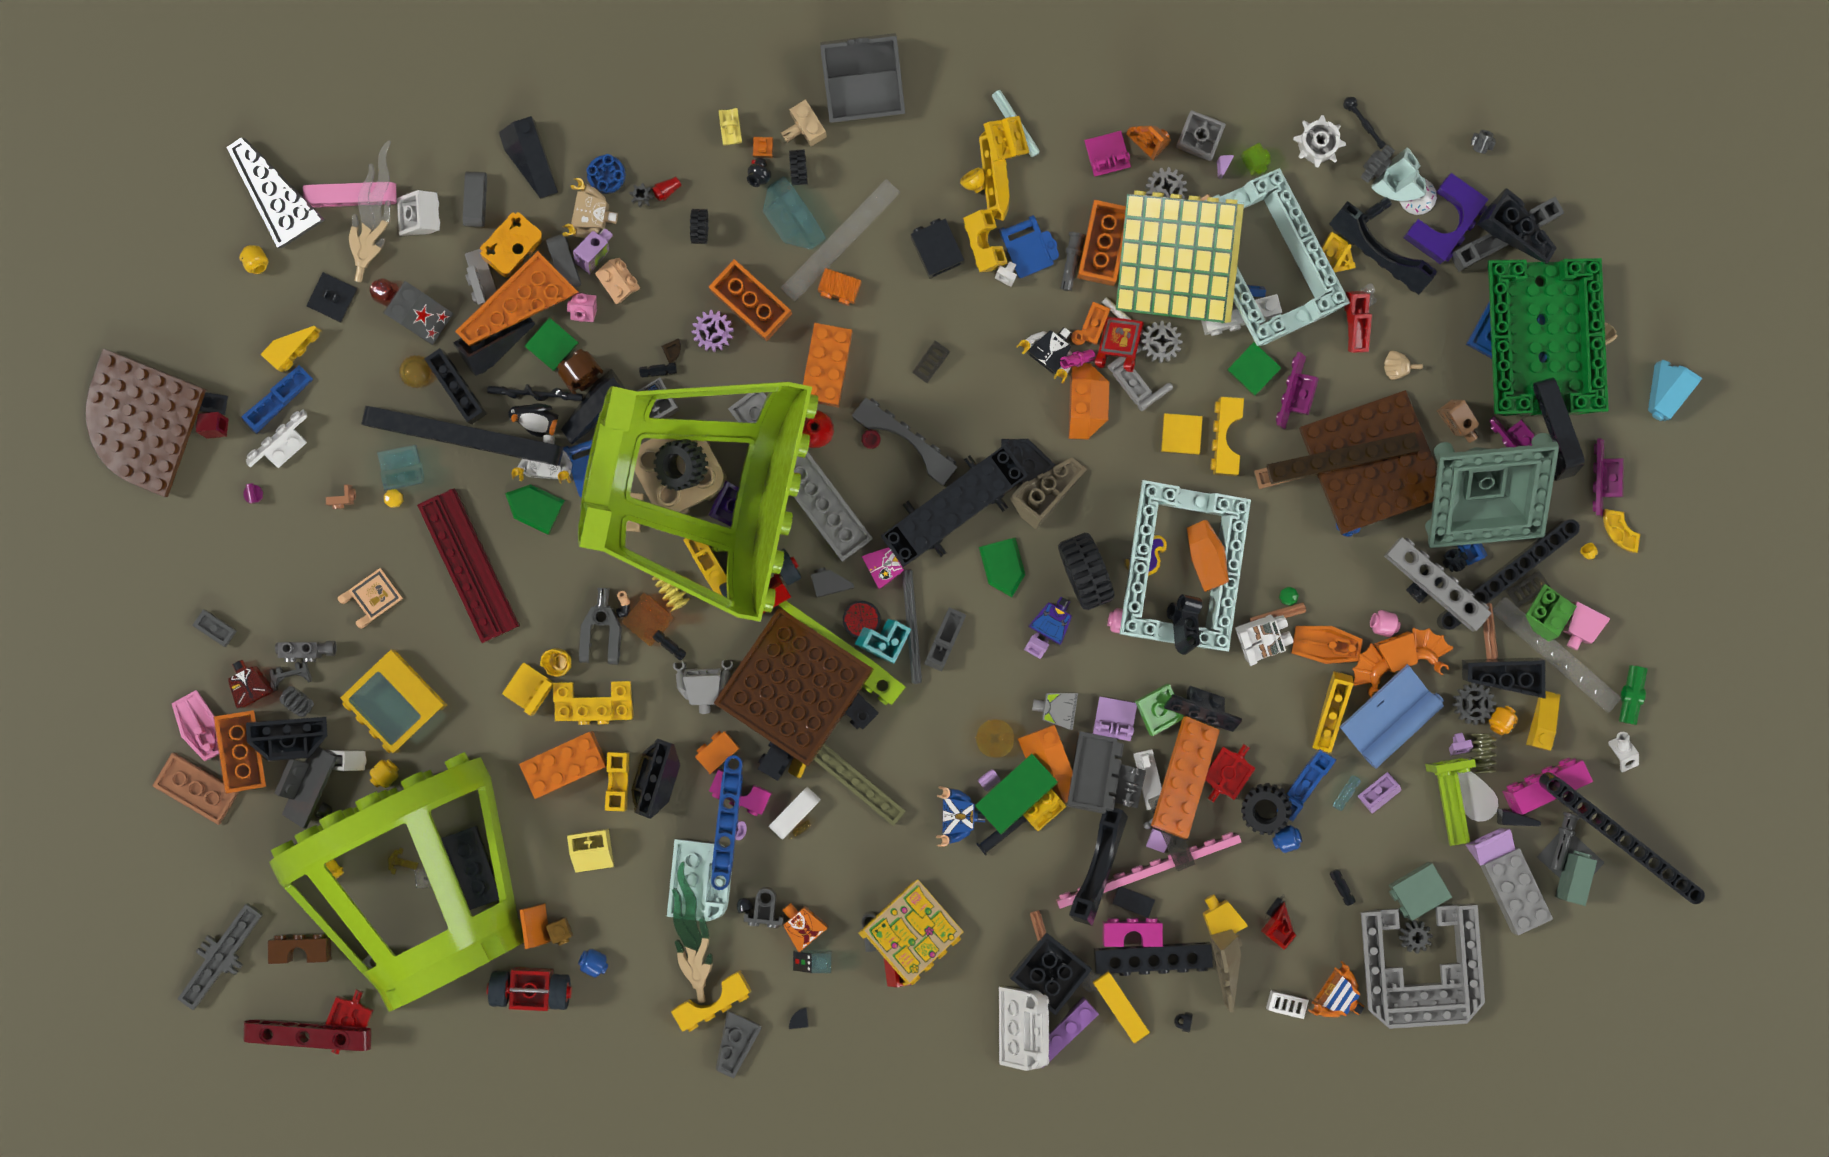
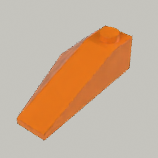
M1157 126L1130 127L1126 133L1152 160L1171 141L1168 132L1164 129L1160 130Z
M1050 725L1018 738L1024 756L1027 758L1033 754L1058 781L1052 789L1066 803L1068 801L1072 768L1055 725Z

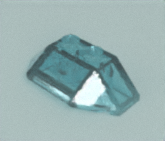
M784 176L768 186L763 213L784 243L811 250L826 240L815 218L794 187Z

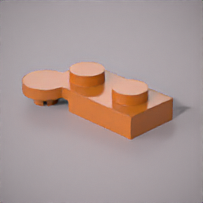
M1092 302L1082 330H1076L1071 335L1072 343L1079 346L1087 341L1096 345L1111 308Z

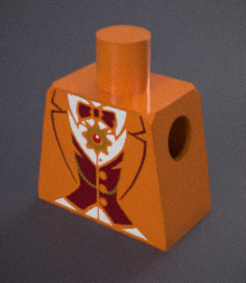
M790 903L782 910L789 918L783 926L798 952L828 929V925L806 906L797 911L793 904Z

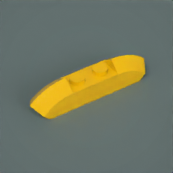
M984 131L979 137L982 168L985 174L984 185L987 210L992 209L994 218L1003 221L1007 215L1010 202L1006 160L993 161L986 132Z

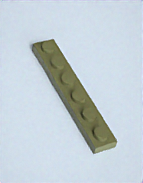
M825 743L813 760L894 826L906 810Z

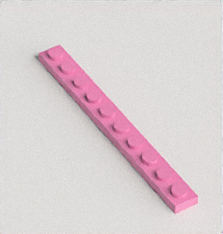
M1229 832L1222 835L1223 839L1205 841L1204 846L1197 848V845L1186 848V852L1179 854V852L1169 854L1168 859L1163 861L1160 858L1149 862V866L1143 867L1139 865L1132 868L1130 873H1117L1113 875V879L1107 881L1103 893L1241 843L1240 836ZM1078 892L1060 894V898L1056 899L1059 908L1072 905Z

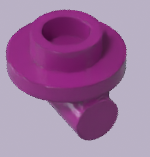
M253 483L246 484L243 492L244 499L249 504L258 503L263 498V490Z

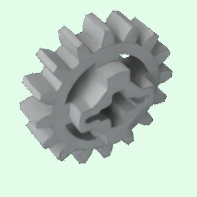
M1170 167L1167 168L1166 172H1164L1163 168H1160L1159 174L1154 171L1152 174L1154 178H1148L1147 181L1151 184H1146L1145 186L1146 189L1150 190L1146 195L1152 196V192L1164 193V197H1170L1174 191L1179 189L1178 194L1182 195V199H1184L1185 196L1182 193H1186L1187 189L1183 188V186L1187 182L1181 181L1183 174L1176 175L1178 170L1172 173ZM1159 179L1160 185L1154 188V183ZM1164 185H1166L1167 188L1170 187L1169 192H1167L1166 189H1163Z
M1160 321L1159 325L1153 322V328L1147 326L1146 330L1148 333H1142L1145 339L1141 340L1140 343L1145 344V346L1141 350H1147L1146 357L1151 355L1153 362L1157 358L1159 363H1162L1164 358L1169 362L1170 356L1175 358L1177 356L1175 351L1179 352L1181 350L1178 347L1179 344L1183 343L1182 340H1178L1181 333L1176 334L1177 327L1170 328V322L1166 326L1163 321ZM1157 330V336L1150 338L1152 332ZM1160 338H1162V341L1166 342L1162 346L1161 343L1157 342ZM1173 346L1171 351L1165 354L1166 348Z

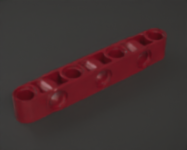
M246 1020L244 1021L243 1041L267 1045L367 1051L371 1049L372 1029L287 1021ZM305 1032L309 1034V1039L306 1037ZM342 1034L345 1036L346 1041L342 1039Z

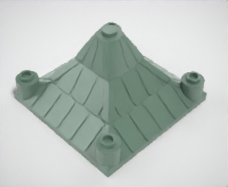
M1540 433L1532 439V446L1499 449L1475 447L1466 452H1455L1451 443L1442 442L1434 448V455L1438 465L1432 516L1425 524L1429 548L1544 537L1558 457V443L1553 442L1549 434Z

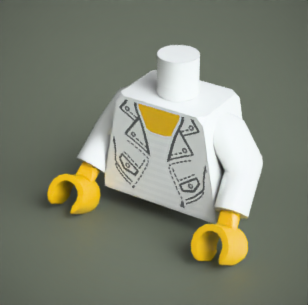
M544 435L543 442L554 444L555 436ZM564 450L560 466L522 459L519 465L512 470V479L519 475V481H523L525 473L526 476L531 478L558 479L560 484H562L563 480L567 479V482L571 483L572 462Z

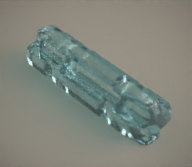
M1350 777L1349 784L1345 785L1338 796L1339 799H1336L1333 803V807L1337 810L1342 811L1346 806L1345 803H1348L1356 791L1355 788L1361 783L1358 777Z

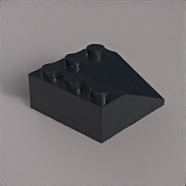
M1046 932L1019 962L1009 977L1023 990H1037L1046 995L1049 999L1048 1010L1057 1015L1092 971V968Z

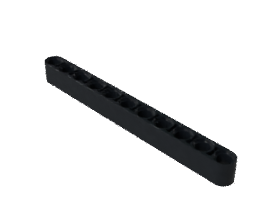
M365 406L361 425L555 466H560L564 447L555 444L371 406Z
M1551 772L1541 775L1539 783L1543 789L1692 904H1700L1704 900L1705 893L1699 886L1562 779ZM1554 780L1553 785L1549 786V783ZM1568 791L1567 796L1563 798L1564 793Z

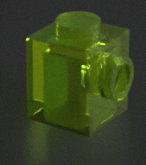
M1260 142L1243 151L1240 156L1251 176L1256 173L1258 175L1268 170L1267 167L1271 163L1269 152L1262 148Z

